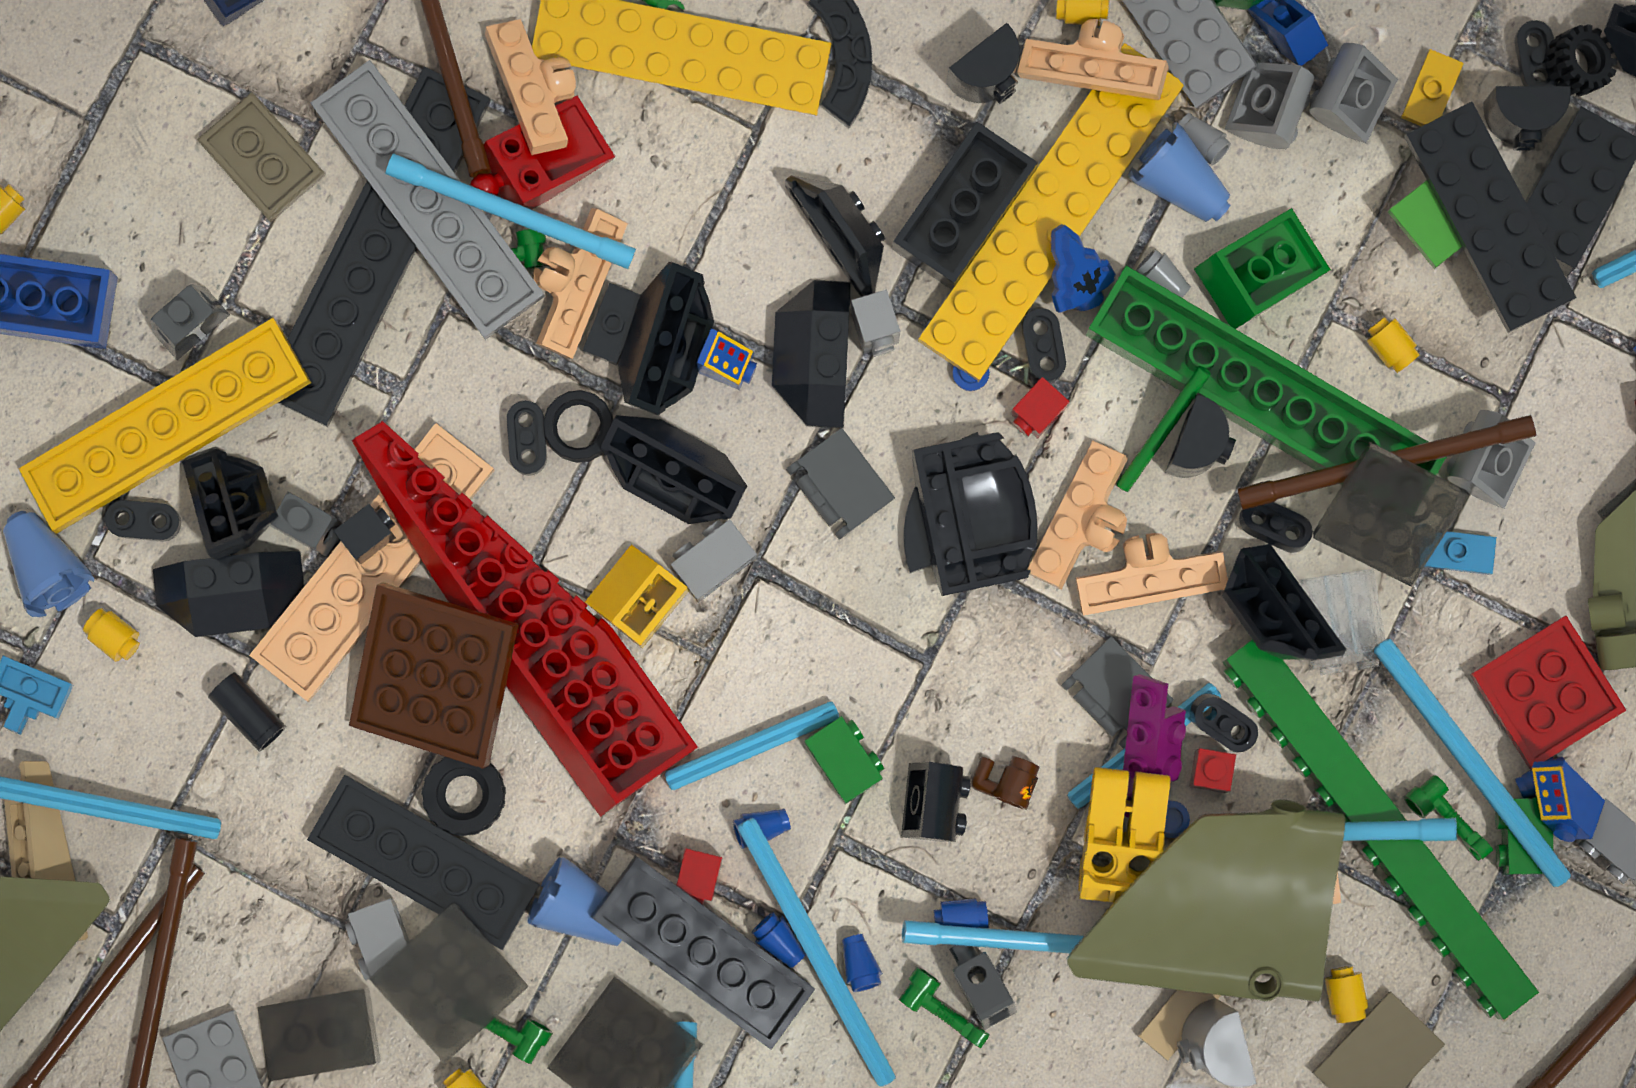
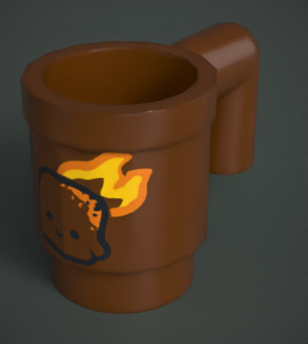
M981 756L971 782L972 788L1004 803L1027 810L1038 781L1036 776L1040 766L1025 759L1012 756L1009 766H1005L1001 779L997 783L988 779L995 762Z

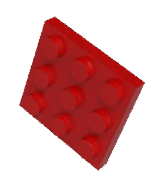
M1563 616L1470 674L1529 769H1532L1534 762L1548 760L1626 711V708L1567 616Z

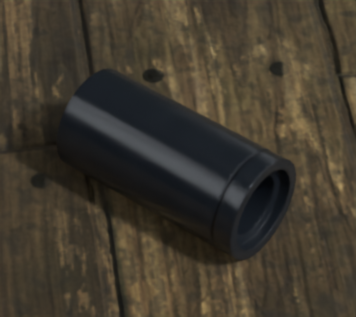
M236 672L220 682L208 696L214 705L258 752L269 746L286 729V725Z

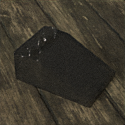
M369 988L257 1007L269 1081L381 1063Z

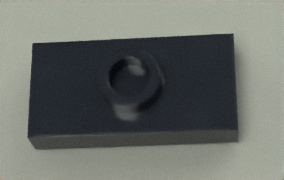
M609 283L582 350L583 353L618 366L640 294Z

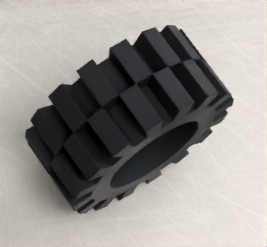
M1579 25L1555 37L1556 39L1550 42L1549 46L1551 49L1546 52V57L1552 58L1551 61L1546 62L1547 69L1553 68L1554 73L1549 76L1552 81L1557 78L1560 82L1556 86H1570V95L1575 93L1576 96L1587 95L1608 85L1612 81L1610 78L1615 76L1617 71L1611 68L1618 65L1617 58H1611V54L1614 51L1612 47L1608 48L1607 43L1609 41L1607 37L1601 38L1602 30L1599 28L1592 30L1593 25ZM1576 49L1581 51L1586 58L1587 72L1577 62Z

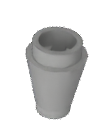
M1190 113L1185 115L1178 123L1184 128L1203 157L1211 165L1216 164L1231 146V142L1226 139L1227 134L1194 117Z
M1154 249L1136 269L1138 273L1181 298L1191 288L1165 252L1161 254Z

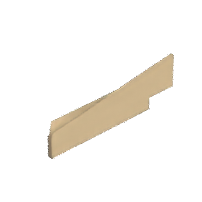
M47 761L20 762L18 767L20 768L21 781L54 787ZM4 799L11 876L17 878L75 881L60 810ZM87 931L78 941H83L88 938Z

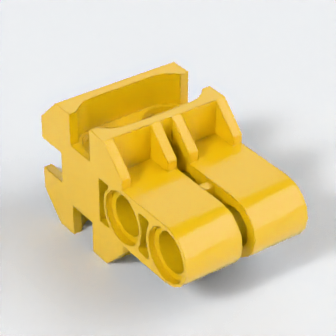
M1094 767L1088 816L1083 836V854L1079 868L1078 891H1080V899L1114 903L1144 871H1135L1130 868V861L1137 856H1144L1150 860V865L1164 851V829L1169 799L1170 776L1135 772L1131 801H1128L1126 798L1129 771ZM1130 812L1126 832H1124V813ZM1105 851L1111 854L1113 857L1112 861L1106 866L1099 867L1092 862L1093 856L1098 852Z

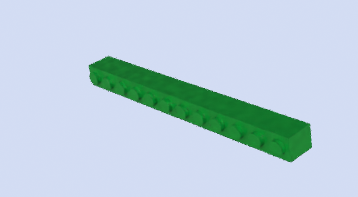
M1251 640L1223 661V664L1227 667L1223 673L1234 688L1237 689L1241 686L1250 698L1246 700V703L1251 711L1259 719L1262 716L1267 719L1273 727L1269 730L1272 738L1281 748L1287 745L1295 756L1292 760L1293 765L1304 778L1310 775L1318 786L1314 791L1327 808L1333 805L1338 813L1344 814L1345 822L1407 821L1283 659L1260 650L1255 642ZM1360 841L1364 845V848L1360 851L1372 867L1375 868L1377 865L1381 867L1387 875V878L1383 880L1386 886L1397 898L1400 895L1404 897L1411 906L1407 909L1409 916L1420 928L1425 925L1434 937L1430 939V942L1435 950L1443 958L1447 955L1457 966L1453 969L1454 974L1466 988L1471 985L1480 997L1476 1002L1489 1018L1495 1016L1497 1019L1505 1020L1539 993L1423 841Z

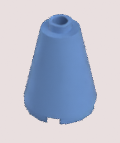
M1175 122L1172 124L1173 132L1171 133L1166 128L1138 158L1143 163L1140 169L1137 171L1132 167L1127 177L1133 183L1205 222L1211 218L1217 221L1230 207V204L1227 202L1230 194L1184 128Z
M19 511L7 519L3 533L22 603L26 612L31 617L47 616L44 610L54 606L58 612L78 602L89 592L91 587L88 582L89 580L94 582L91 571L36 513Z
M558 858L541 884L543 889L539 899L534 898L527 922L537 928L618 946L622 940L590 917L608 892L569 859Z

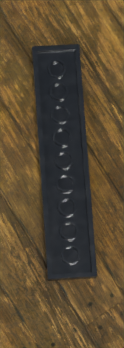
M424 66L404 106L455 173L464 156L461 148V138L442 74ZM465 86L475 124L478 128L491 99ZM366 181L287 339L311 383L278 402V404L326 427H329L417 250L415 244L368 181Z

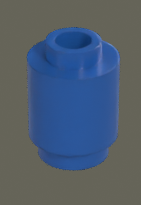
M976 898L940 902L941 909L934 910L935 923L940 925L989 928L986 901L977 902Z

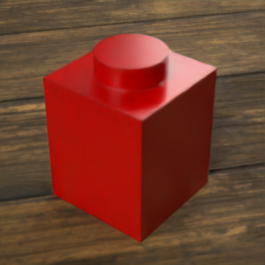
M1042 377L1012 409L1011 415L1015 418L1012 423L1025 436L1029 437L1032 433L1038 439L1068 407L1070 401Z
M1202 748L1195 750L1189 787L1221 793L1230 792L1236 754Z
M686 848L676 886L702 905L704 900L712 902L723 858Z

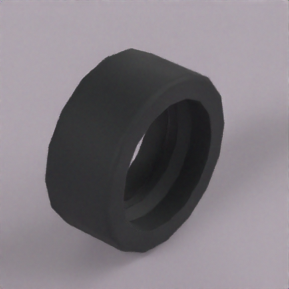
M583 390L568 391L555 398L547 408L543 420L544 435L552 450L562 459L575 463L590 462L603 454L600 447L613 422V416L607 404L596 394ZM583 405L590 407L597 413L600 419L601 430L599 436L593 444L587 447L574 448L568 446L561 440L558 434L557 423L559 417L571 406Z

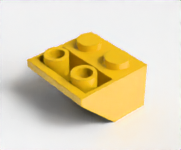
M630 545L586 599L585 603L643 649L689 590L687 586L633 545Z

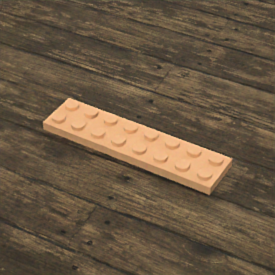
M437 423L434 424L415 448L419 453L418 458L430 469L435 467L445 476L443 480L459 495L461 493L465 494L470 500L495 471L493 467ZM381 492L370 505L376 511L382 507L395 523V526L390 530L396 538L362 564H359L340 541L249 655L307 702H310L368 629L376 585L384 582L401 588L422 562Z

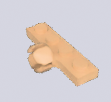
M521 19L486 26L485 37L531 155L566 148L568 138L554 104L574 97V90L576 88L573 70L564 69L572 67L567 58L563 57L548 60L538 59L534 54Z
M1098 19L1087 20L1081 26L1078 40L1072 45L1026 39L1017 70L1020 78L1160 100L1169 68L1167 61L1121 53L1124 34L1120 27L1114 23L1104 20L1101 29L1097 28Z
M591 208L583 230L600 237H608L621 242L628 223L597 208ZM549 247L543 251L537 261L553 270L545 268L542 271L535 267L533 271V279L539 288L551 293L553 296V303L536 344L563 357L573 359L612 263L575 247L572 253L558 247Z
M1092 441L1027 570H1031L1029 575L1062 590L1081 550L1085 546H1093L1103 552H1110L1115 549L1120 540L1114 538L1115 534L1105 528L1124 534L1127 518L1121 510L1108 505L1107 502L1128 460L1126 455Z
M1159 533L1146 534L1149 555H1146L1143 539L1139 538V535L1131 537L1123 544L1126 560L1123 568L1075 578L1081 613L1084 616L1224 590L1228 578L1223 552L1217 551L1174 559L1170 555L1167 538Z

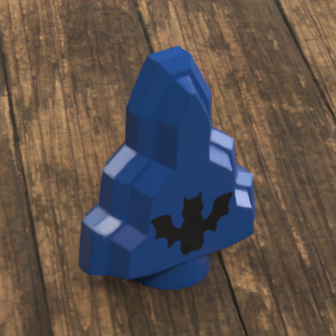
M1061 224L1051 231V252L1056 262L1052 272L1055 289L1051 297L1058 313L1074 308L1078 311H1088L1099 306L1104 301L1102 291L1115 281L1114 277L1116 274L1107 259H1100L1095 249L1085 248L1079 235L1066 225Z

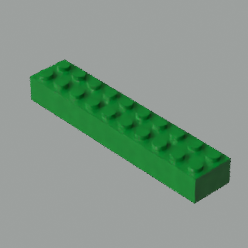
M1125 266L1085 335L1182 391L1198 366H1203L1211 372V375L1199 391V395L1214 401L1222 409L1227 419L1315 470L1428 442L1128 266ZM1447 457L1341 483L1340 485L1406 522L1412 518Z

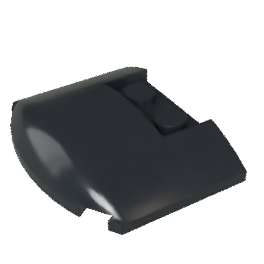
M999 432L912 450L915 487H918L932 555L930 561L941 596L1025 579L1029 577L1031 570L1026 569L1032 556V551L1036 550L1038 527L1035 500L1028 476L1017 454L1013 455L1004 443L1000 441L1004 437Z

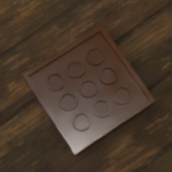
M384 582L377 584L349 726L484 769L490 765L519 624Z

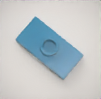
M1421 529L1417 566L1492 575L1497 537Z

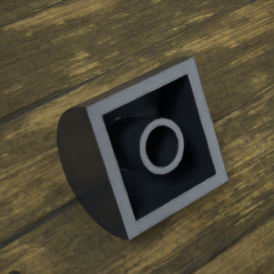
M1008 23L1004 24L949 67L946 84L958 97L973 103H987L996 100L1001 104L1016 92L1014 87L1018 84V81L1014 77L1019 61L1020 47L1018 38Z
M1496 86L1483 102L1485 121L1496 137L1513 145V150H1534L1535 143L1542 142V138L1548 134L1566 113L1570 103V86Z
M1197 394L1189 407L1165 473L1180 478L1195 477L1206 472L1215 462L1225 465L1226 460H1229L1236 439L1229 437L1228 420L1222 409L1214 401Z
M935 762L909 763L901 831L902 838L956 842V835H964L967 819L965 813H959L960 798H967L969 795L970 777L963 776V767Z

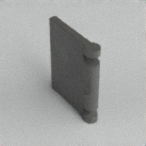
M840 428L786 468L790 475L796 473L801 467L805 469L807 474L801 477L796 484L829 527L841 518L847 524L835 533L839 540L895 499L894 495L843 428Z
M1110 637L1061 686L1067 691L1078 681L1083 688L1073 698L1113 737L1122 727L1126 730L1128 728L1133 677L1138 674L1152 677ZM1168 693L1166 707L1174 700ZM1127 735L1119 743L1123 749L1126 747Z

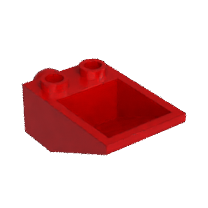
M576 95L572 99L555 106L568 138L566 148L531 155L520 124L485 141L484 148L491 172L489 174H478L472 179L470 186L496 196L499 193L501 198L532 210L612 161L615 155L580 98Z

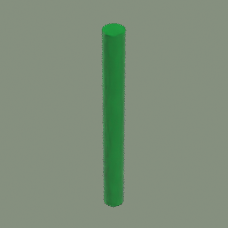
M1198 366L1117 482V486L1125 492L1130 491L1210 377L1211 372L1203 366Z

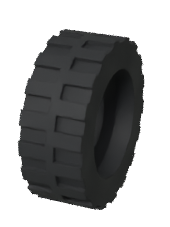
M444 757L440 762L435 763L431 767L429 774L425 776V783L421 793L423 795L422 804L429 819L440 829L458 836L475 835L490 828L500 817L506 802V788L501 774L492 763L483 769ZM459 776L474 778L482 788V800L479 806L468 813L454 811L446 801L445 793L448 784Z

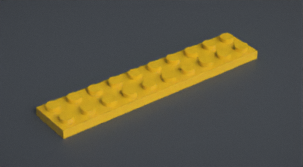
M1126 43L1121 47V53L1145 57ZM1167 72L1160 100L1091 90L918 338V342L959 370L961 369L976 379L977 382H980L1052 278L1056 262L1051 252V231L1063 224L1079 235V237L1181 92L1184 85L1178 78Z

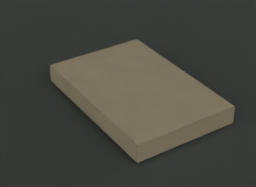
M253 92L197 139L270 223L326 175Z
M1389 991L1366 1015V1018L1357 1024L1312 1073L1327 1088H1405L1445 1046V1043Z

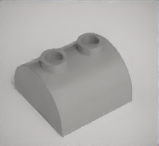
M1344 43L1336 58H1332L1328 62L1326 67L1327 76L1320 90H1316L1311 96L1310 113L1329 129L1350 139L1367 143L1398 78L1364 45Z
M1256 62L1258 66L1244 76L1225 130L1261 146L1274 149H1288L1297 137V125L1301 114L1310 103L1311 97L1309 93L1315 77L1301 65Z
M1480 410L1475 421H1471L1465 426L1463 433L1495 426L1497 423L1509 419L1503 414L1494 411ZM1528 438L1453 455L1447 465L1448 480L1459 489L1482 501L1505 508L1536 442Z
M1216 998L1198 1005L1187 1017L1182 1030V1040L1177 1042L1182 1062H1190L1195 1071L1201 1069L1226 1086L1242 1088L1257 1084L1238 1011Z

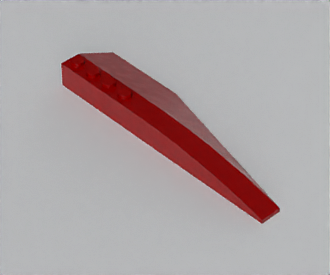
M385 422L378 423L352 440L388 506L448 602L519 624L506 686L600 817L698 748L614 629L604 619L598 620L586 609L588 605L577 595L573 597L558 584L559 579L549 570L545 572L533 561V556L488 515L484 517L471 506L474 502L465 494L461 493L459 495L443 480L445 476L435 467L430 469L418 458L419 453Z

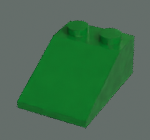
M1292 208L1216 252L1194 268L1226 321L1234 329L1254 319L1331 270Z

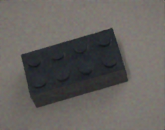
M1582 106L1572 116L1525 200L1565 276H1568L1576 269L1636 162V136Z
M977 121L894 239L892 250L953 290L1036 171L1038 162Z

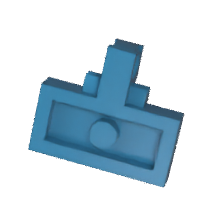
M2 656L0 660V696L7 698L4 707L11 710L3 727L21 735L28 719L36 720L40 712L59 720L74 685Z

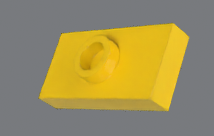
M1430 49L1401 118L1422 127L1441 117L1464 63Z

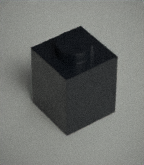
M370 504L333 530L359 564L364 563L396 538L390 530L395 526V523L382 507L376 511Z

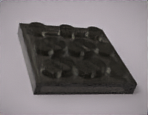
M1369 442L1313 531V538L1412 587L1469 497L1468 491Z
M454 902L446 907L368 978L444 1064L529 987Z
M614 977L547 1068L572 1088H672L704 1044L621 980Z

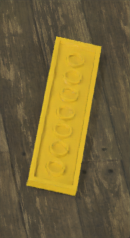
M541 0L532 49L536 57L541 60L563 57L568 59L572 67L817 116L832 43L621 0Z
M271 318L18 469L51 530L59 533L309 385L311 381L277 320Z

